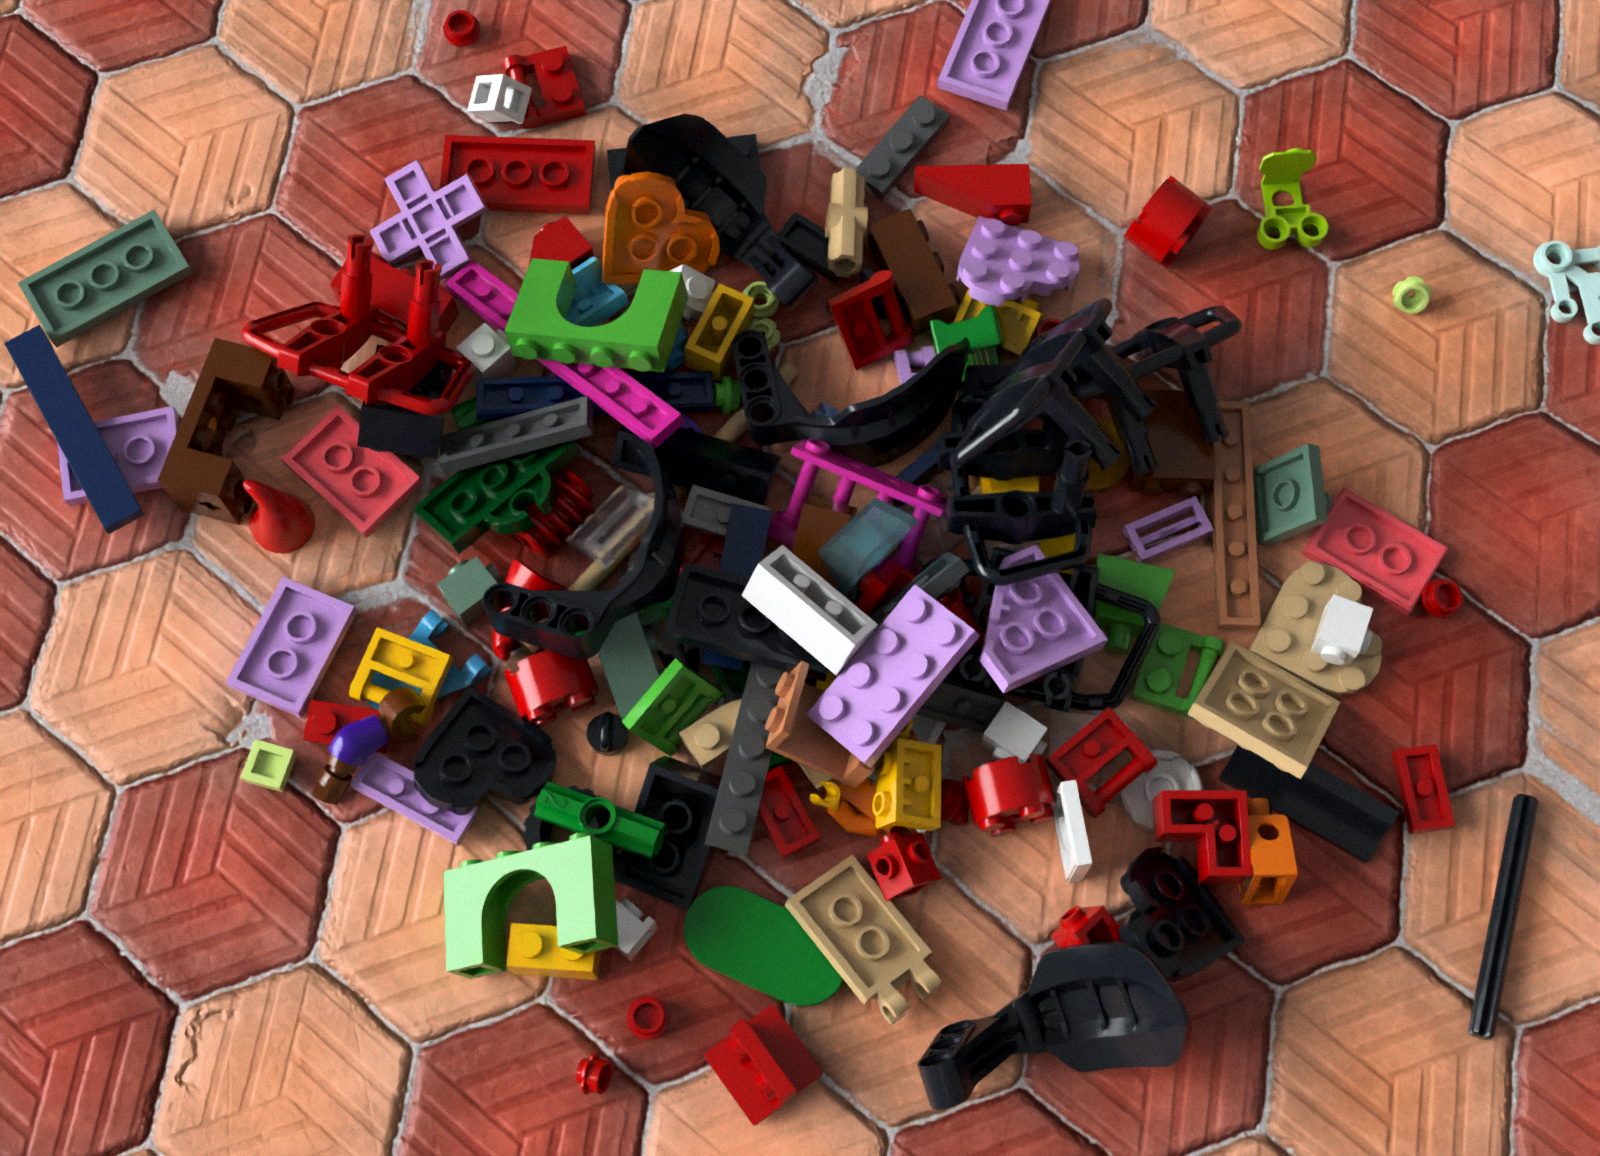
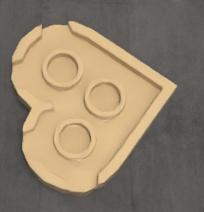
M1309 561L1303 564L1301 568L1293 571L1284 582L1249 651L1327 695L1341 697L1343 694H1354L1366 689L1379 673L1382 660V640L1377 634L1373 633L1365 655L1359 653L1350 665L1345 663L1342 665L1328 663L1321 659L1320 654L1310 651L1324 607L1333 594L1361 604L1362 589L1356 581H1353L1351 577L1339 568Z

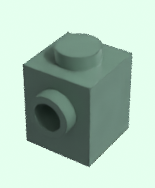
M475 556L470 561L465 560L456 564L449 571L448 576L436 585L444 600L465 627H467L486 613L482 599L487 589L494 584L505 582L491 563L485 567L478 557Z

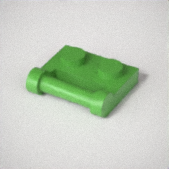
M1161 623L1158 635L1138 672L1130 699L1195 719L1189 716L1188 712L1213 672L1217 657L1222 656L1225 642L1217 637L1202 636ZM1190 649L1201 653L1188 698L1183 699L1175 695Z
M675 657L626 715L622 723L631 732L672 757L679 749L677 744L681 740L679 732L695 723L712 702L717 703L725 693L711 680L704 678Z

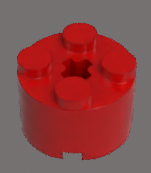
M1171 175L1152 195L1143 207L1142 213L1138 217L1139 221L1136 222L1134 220L1123 238L1156 263L1162 264L1168 269L1178 257L1186 242L1190 241L1201 228L1203 221L1213 208L1208 205V202Z
M545 650L517 662L518 672L513 673L510 668L504 672L521 720L533 722L538 727L546 726L558 720L556 713L572 708L573 713H579L596 705L594 697L599 693V689L588 659H575Z
M1029 754L1031 762L1020 764L1017 756L1003 758L973 769L974 778L967 775L962 777L977 829H981L982 832L990 831L992 837H997L1016 831L1015 824L1030 820L1032 825H1037L1055 819L1053 810L1057 807V803L1042 755Z

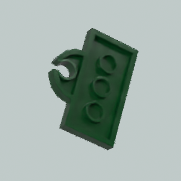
M572 440L459 470L417 504L413 510L421 521L455 552L460 554L489 529L499 534H516L534 527L535 525L527 512L521 510L528 504L536 503L541 513L548 515L557 499V486L551 477L566 467L581 451Z

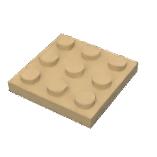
M1231 640L1193 703L1188 715L1198 720L1203 726L1214 729L1235 741L1243 749L1250 750L1268 760L1278 769L1289 772L1301 779L1340 701Z

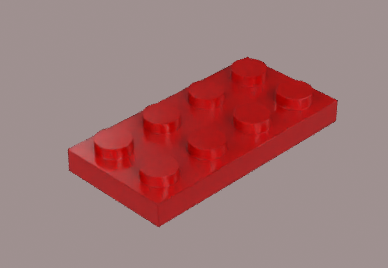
M445 135L439 190L468 174L473 179L488 210L590 214L596 154L595 140Z

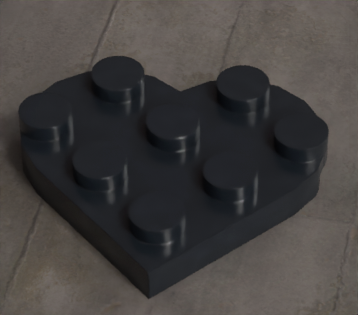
M469 686L419 749L415 757L414 787L432 806L452 811L457 815L470 813L473 807L479 806L490 795L511 801L516 805H524L532 797L540 794L541 789L545 787L547 782H551L556 770V753L551 745L552 740L550 736L541 728L528 720L522 721L520 715Z
M1162 847L1145 849L1128 865L1127 872L1120 879L1122 889L1130 896L1135 907L1126 915L1125 923L1119 927L1118 934L1122 942L1135 945L1147 953L1167 980L1174 983L1185 980L1236 950L1246 940L1206 884H1199L1198 872L1182 856L1174 859L1167 853H1162Z

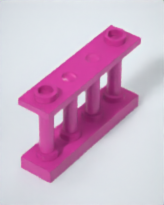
M808 438V440L802 439L792 448L790 455L805 461L788 508L782 512L778 510L771 516L767 537L788 546H794L803 503L808 499L819 467L841 476L833 498L834 502L848 505L856 482L879 491L861 540L857 541L855 545L849 544L846 559L852 560L850 572L865 578L871 570L878 573L892 559L914 576L919 575L920 570L915 569V565L912 562L930 515L933 514L941 517L945 512L947 498L942 497L943 493L929 485L922 484L918 487L830 450L831 446L822 440ZM893 498L916 508L898 556L890 558L878 553V549L875 546Z

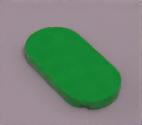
M719 886L709 889L698 896L687 911L684 921L686 944L694 958L701 965L785 1004L800 1008L820 1004L834 996L844 981L788 909L739 887Z

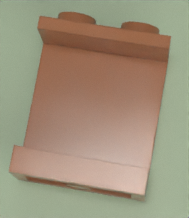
M801 661L790 673L784 672L778 681L775 695L779 696L777 707L773 708L766 721L765 730L769 731L765 748L856 788L874 772L876 762L869 768L806 715L823 695L824 691L805 683L809 664Z

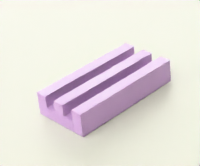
M1196 496L1129 523L1122 530L1125 538L1128 537L1130 541L1129 545L1132 551H1135L1137 554V561L1141 563H1147L1209 537L1214 531ZM1189 511L1194 513V516L1139 538L1137 534ZM1199 524L1201 526L1195 530H1192L1188 533L1180 535L1176 538L1168 540L1147 550H1145L1144 548L1145 546L1160 541L1164 538L1179 533L1195 525Z

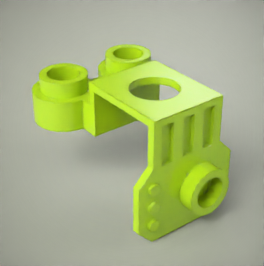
M1292 148L1284 152H1272L1263 157L1259 171L1264 174L1261 188L1266 217L1259 226L1257 239L1264 248L1269 250L1281 248L1285 245L1289 235H1295L1297 241L1304 247H1315L1323 242L1328 232V223L1322 215L1311 213L1310 204L1303 205L1299 184L1302 174L1314 166L1317 159V153L1314 151ZM1278 192L1288 193L1292 196L1294 205L1274 206L1272 197ZM1304 231H1312L1315 236H1309ZM1273 233L1278 239L1270 238L1266 234Z

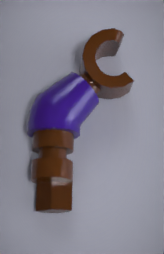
M410 687L393 689L380 702L378 709L380 718L373 714L344 725L329 745V752L331 754L328 758V763L330 765H325L311 795L324 803L338 805L343 793L347 791L353 779L351 774L357 771L358 766L364 765L370 755L389 743L388 736L392 735L395 740L410 743L418 740L415 731L404 718L413 713L420 714L425 709L426 704L421 696Z

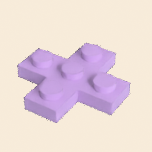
M415 160L384 179L401 212L369 231L388 265L392 266L421 249L427 260L434 261L433 269L437 262L441 264L440 280L472 261L456 228L484 213L488 208L471 176L465 174L436 191L422 163Z

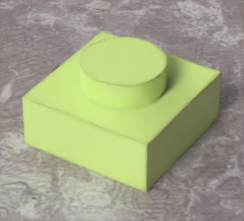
M255 739L240 778L244 782L283 793L297 753L292 749Z

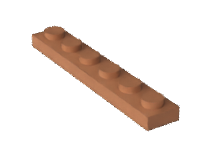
M1220 401L1218 404L1226 428L1229 431V436L1223 439L1219 435L1220 441L1214 442L1215 480L1211 487L1217 630H1258L1261 626L1250 401Z

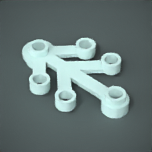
M1550 241L1542 244L1534 253L1533 263L1540 274L1549 278L1555 301L1550 310L1551 317L1556 322L1564 324L1570 322L1578 311L1577 303L1570 298L1568 279L1578 286L1588 323L1583 331L1584 339L1589 344L1600 345V336L1592 331V328L1600 330V272L1587 273L1578 267V265L1593 263L1596 268L1600 269V245L1597 248L1571 250L1567 244L1561 241ZM1547 258L1554 259L1557 264L1551 263ZM1559 306L1566 307L1570 314L1562 313L1559 310Z

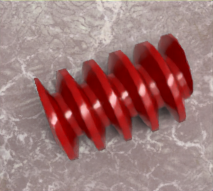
M565 471L563 474L565 483L561 481L554 482L557 486V499L551 512L545 515L541 513L536 503H532L529 507L531 513L529 517L535 526L514 534L533 553H538L547 559L551 557L546 546L548 543L559 548L562 546L558 536L559 532L570 537L574 534L569 525L571 520L582 526L585 523L580 514L582 510L592 515L596 513L591 502L594 498L593 493L580 478L570 471Z

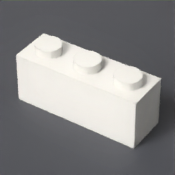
M781 545L758 563L741 595L836 676L843 671L878 626L875 621L784 545Z

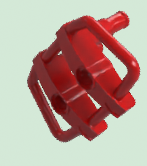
M361 234L347 237L346 269L342 271L340 307L321 302H311L250 321L243 327L242 337L245 342L278 359V369L289 370L296 373V376L317 377L347 389L346 396L362 399L366 404L386 402L425 415L445 414L454 407L475 372V366L469 359L445 347L446 333L438 331L441 301L438 292L440 273L442 272L441 264L437 262L433 269L434 261L421 260L416 263L414 295L410 297L407 332L380 322L379 307L370 306L373 272L370 270L373 239L368 237L366 238V243H364L366 235ZM321 318L313 321L308 327L284 344L264 335V333L308 319ZM372 335L391 342L390 345L380 348L376 354L351 373L340 370L343 363L351 358ZM438 361L457 370L438 399H428L410 393L411 389L424 379Z

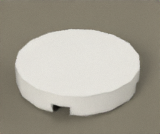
M1159 749L1150 751L1156 758L1158 766L1149 774L1142 773L1118 794L1125 814L1134 824L1149 832H1154L1152 799L1161 790H1203L1198 771L1192 764L1182 759L1181 755L1173 751Z

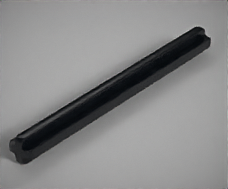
M1518 794L1513 798L1468 1029L1470 1035L1489 1040L1495 1035L1539 803L1537 798L1526 794Z

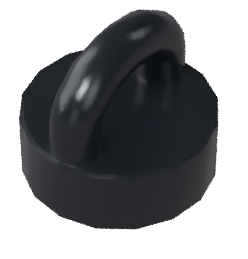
M609 711L594 717L587 728V740L591 748L596 753L604 756H612L621 752L627 745L629 738L628 729L622 723L623 719Z

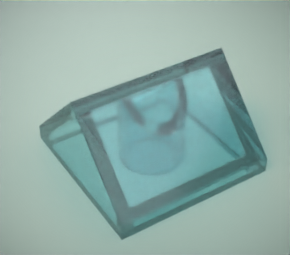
M876 497L818 550L838 590L846 596L871 570L877 567L903 542L917 525L918 521L912 515Z

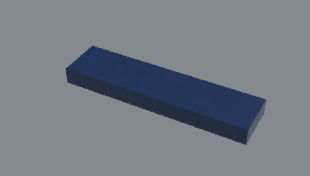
M732 503L719 568L720 572L747 579L751 578L758 563L763 560L772 511ZM704 650L701 664L742 672L744 661Z

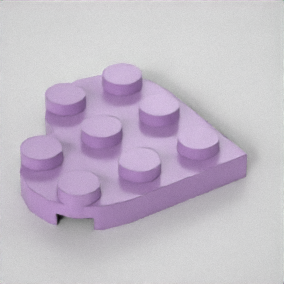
M978 216L960 257L956 280L958 282L962 281L970 289L968 295L971 298L984 304L1004 306L1006 300H1016L1018 298L1023 302L1031 293L1050 296L1053 289L1065 288L1066 291H1070L1075 285L1080 271V261L1077 258L1078 248L1075 244L1068 241L1059 242L1040 235L1033 230H1023L1004 224L997 219Z

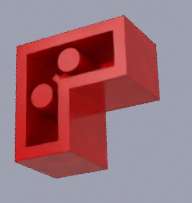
M1161 790L1152 799L1154 842H1196L1199 884H1240L1252 876L1247 790Z

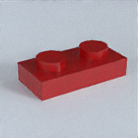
M310 699L302 740L330 745L337 732L344 725L373 714L380 718L379 710ZM388 744L376 752L386 754Z
M1437 745L1395 750L1391 755L1409 833L1417 834L1453 828L1455 821Z
M782 765L767 772L758 815L782 860L818 843L821 837Z

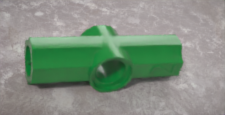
M547 782L545 787L541 789L534 816L540 820L576 833H593L595 838L612 846L654 860L655 856L659 853L667 825L663 822L615 806L606 798H593L551 782ZM608 813L611 815L610 821L605 827L600 829L590 827L591 820L597 814Z

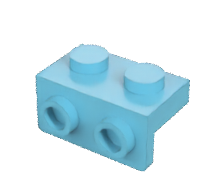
M595 256L572 270L577 290L566 320L578 326L595 327L630 304L625 292L616 284H603L601 278L602 265Z

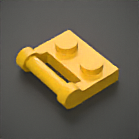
M377 627L352 681L349 696L359 701L368 699L380 704L381 700L390 690L372 684L375 672L422 690L420 696L425 702L426 707L420 714L413 713L409 716H412L413 722L425 726L432 717L434 704L454 658L447 653Z

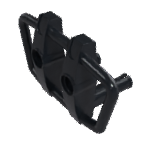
M1100 298L1063 320L1051 330L1039 335L1019 355L1020 359L1012 367L1005 379L985 397L982 402L983 405L965 428L962 439L949 457L950 464L953 467L962 468L989 447L1017 431L1043 411L1052 418L1070 439L1080 438L1089 442L1092 446L1091 457L1099 464L1102 470L1107 469L1120 457L1119 455L1123 451L1099 428V422L1069 390L1077 381V376L1072 369L1081 364L1110 397L1114 395L1134 417L1136 422L1148 416L1157 405L1132 379L1133 374L1105 345V341L1113 334L1112 329L1105 322L1113 307L1112 302L1108 298Z
M1213 306L1180 319L1178 317H1169L1156 321L1135 333L1131 339L1109 348L1133 374L1132 379L1137 384V379L1164 367L1177 369L1190 407L1195 410L1204 442L1214 443L1220 441L1219 435L1223 439L1229 436V431L1226 428L1218 404L1220 400L1208 363L1212 361L1209 348L1236 335L1242 329L1241 320L1227 307ZM1218 321L1220 325L1202 334L1196 329L1212 322ZM1137 353L1140 361L1128 365L1123 360V358ZM1081 364L1072 369L1079 381L1080 389L1077 399L1080 402L1091 398L1106 401L1119 439L1124 442L1133 468V474L1148 473L1147 467H1150L1151 470L1156 469L1159 465L1155 460L1147 437L1148 430L1144 419L1136 422L1134 417L1114 395L1110 397Z
M1078 380L1069 388L1070 392L1077 398L1080 389ZM972 394L960 396L952 407L951 433H944L938 436L936 451L938 468L951 471L955 496L947 499L945 507L947 532L965 536L977 575L989 584L1005 586L1085 564L1090 556L1092 529L1095 528L1097 512L1093 507L1094 496L1091 493H1085L1089 478L1087 468L1092 455L1091 444L1080 438L1070 439L1052 418L1043 411L1034 417V419L1044 420L1042 429H1018L989 447L966 466L955 468L950 464L949 457L962 439L961 437L967 427L968 410L972 408L979 409L983 405L982 402L984 400L973 398ZM1057 472L1053 492L1012 490L1001 493L971 495L968 475L993 478L998 481H1009L1014 478ZM1076 533L1072 552L1005 569H997L991 565L983 541H1000L1017 545L1023 542L1057 538Z
M995 546L991 554L990 563L994 568L999 569L1003 558L1019 551ZM938 558L932 559L929 562H927L922 567L920 573L923 570H925L928 566H930ZM962 559L970 570L965 575L978 576L972 559ZM1082 565L1073 568L1072 574L1058 572L1092 619L1094 618L1096 600L1139 614L1144 620V625L1109 693H1076L1085 657L1048 673L1043 685L1028 682L1004 694L1044 702L1045 708L1070 713L1071 708L1081 711L1105 710L1108 707L1114 709L1124 701L1158 635L1161 625L1159 612L1146 599L1098 583L1100 568ZM985 581L978 604L973 612V618L984 633L986 632L987 624L984 622L983 612L992 603L995 585ZM983 642L970 649L969 653L961 660L959 667L955 665L947 675V677L1003 693L979 661Z

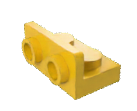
M968 288L953 323L978 317L983 307L991 305L971 298L968 295L970 290ZM1018 298L1016 301L1006 300L1004 306H997L1006 343L1000 345V347L1020 355L1030 344L1039 322L1045 316V314L1037 311L1039 303L1030 299L1021 302Z
M896 738L878 758L874 768L876 773V794L872 803V810L876 816L875 827L877 829L885 830L893 826L934 831L941 828L942 745Z

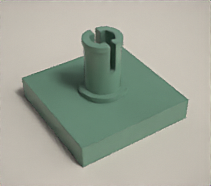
M1307 443L1253 468L1257 544L1269 547L1328 522L1327 513L1331 508L1332 499L1329 493L1324 492L1319 446Z

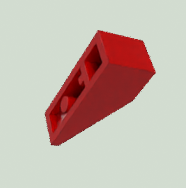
M1029 164L915 166V193L976 218L978 216L988 219L993 218L1011 226L1028 223L1032 205Z

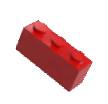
M371 252L370 270L373 272L370 306L379 307L380 322L407 332L410 297L414 295L416 274L407 268H401L400 270L388 265V262L383 257ZM346 261L330 283L339 303L342 271L346 269ZM439 285L438 296L441 298L438 331L447 333L459 312L453 294L447 288Z

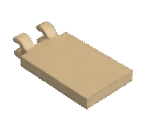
M853 854L787 899L785 907L863 1005L875 999L881 1014L890 1025L905 1015L904 1011L909 1008L905 998L897 992V989L909 980L914 991L923 1001L937 992L936 987L942 981L925 962L931 956L932 951L891 901L885 900L880 887Z

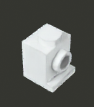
M505 74L476 76L467 112L488 122L513 121L517 124H523L532 88Z
M624 898L621 903L616 900L618 946L614 948L631 962L658 930V927L650 916L642 922L640 920L644 915L642 911L628 899Z

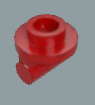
M942 780L941 820L949 821L953 825H968L969 802L963 781Z

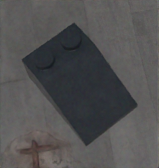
M377 344L375 354L378 352L380 348L384 347V345ZM438 361L424 379L411 389L410 393L428 399L440 398L451 381L453 368ZM363 400L357 446L370 448L377 452L390 451L408 454L415 458L427 457L437 459L445 414L425 415L386 402L366 404Z
M666 755L651 762L634 812L665 823L667 828L664 841L654 860L622 849L614 872V881L688 910L697 896L717 847L705 845V840L722 777Z

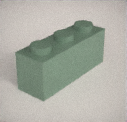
M644 609L615 622L598 652L621 719L626 717L665 670V668L657 670L652 657L653 654L659 653L651 629L643 632L638 616L645 614Z

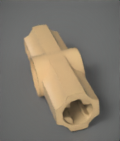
M843 168L840 172L833 173L830 203L828 205L825 225V237L829 238L828 269L832 270L839 277H850L852 274L861 271L863 241L868 220V208L864 207L865 177L861 176L857 169Z

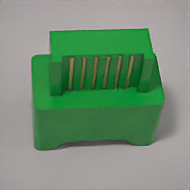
M997 306L983 307L978 317L952 324L939 319L929 321L937 354L949 345H954L967 337L970 342V351L966 366L1001 364L997 346L1006 343ZM966 367L961 382H965Z

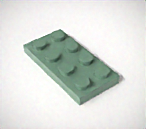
M154 209L18 282V285L51 342L57 348L193 274Z

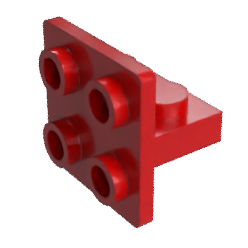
M769 1005L748 1022L742 1018L729 1028L731 1034L705 1053L706 1061L752 1125L755 1126L819 1079L823 1073L822 1069L774 1005Z

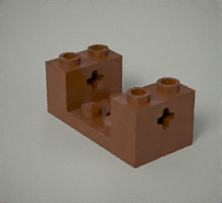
M218 338L214 339L158 477V482L180 510L239 525L243 514H247L251 509L253 497L243 486V482L246 479L232 459L222 457V443L226 433L230 432L235 425L236 409L280 420L284 408H289L293 400L294 388L284 369L277 368L278 359L253 347Z

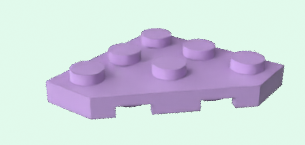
M1034 545L1003 558L999 569L1021 565L1046 557L1039 547ZM1058 572L1005 586L995 585L979 661L1004 694L1103 649L1108 639Z

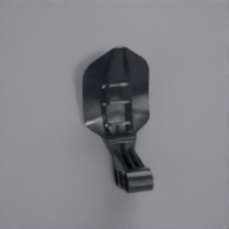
M681 114L640 126L629 136L622 175L649 171L673 178L682 194L685 208L706 213L710 217L711 223L719 237V254L725 253L755 268L765 280L766 287L787 308L793 311L819 283L817 275L793 252L790 253L781 244L764 213L766 177L762 170L714 125L697 115Z
M757 330L742 331L735 336L732 342V350L750 437L756 444L762 446L816 438L828 443L831 446L830 450L875 468L891 463L927 439L947 416L958 394V384L963 378L970 351V342L965 337L962 341L949 345L909 380L882 396L852 404L833 418L825 415H818L816 418H812L792 393L772 362L765 336ZM757 386H764V387H762V388H760V389H753L754 387H757ZM762 419H771L765 423L759 422Z
M630 436L632 446L644 463L655 486L654 511L648 528L642 537L634 568L622 575L620 584L612 591L529 590L510 583L494 584L484 593L482 601L491 625L497 633L575 659H589L600 651L615 622L654 603L666 602L674 595L680 577V567L684 558L685 527L676 491L666 470L657 459L649 441ZM511 607L506 611L500 612L504 608ZM542 619H548L547 621H545V622H543V623H539V624L537 623V622H539V621L542 620ZM587 630L581 635H575L579 631Z
M1119 941L1070 945L1051 949L1044 953L1037 964L1029 989L994 1015L976 1020L959 1021L941 1029L919 1060L917 1066L931 1108L935 1110L947 1109L966 1101L977 1083L1012 1054L1049 1052L1079 1072H1092L1122 1067H1166L1173 1065L1180 1059L1189 1017L1185 1005L1151 957L1137 946Z

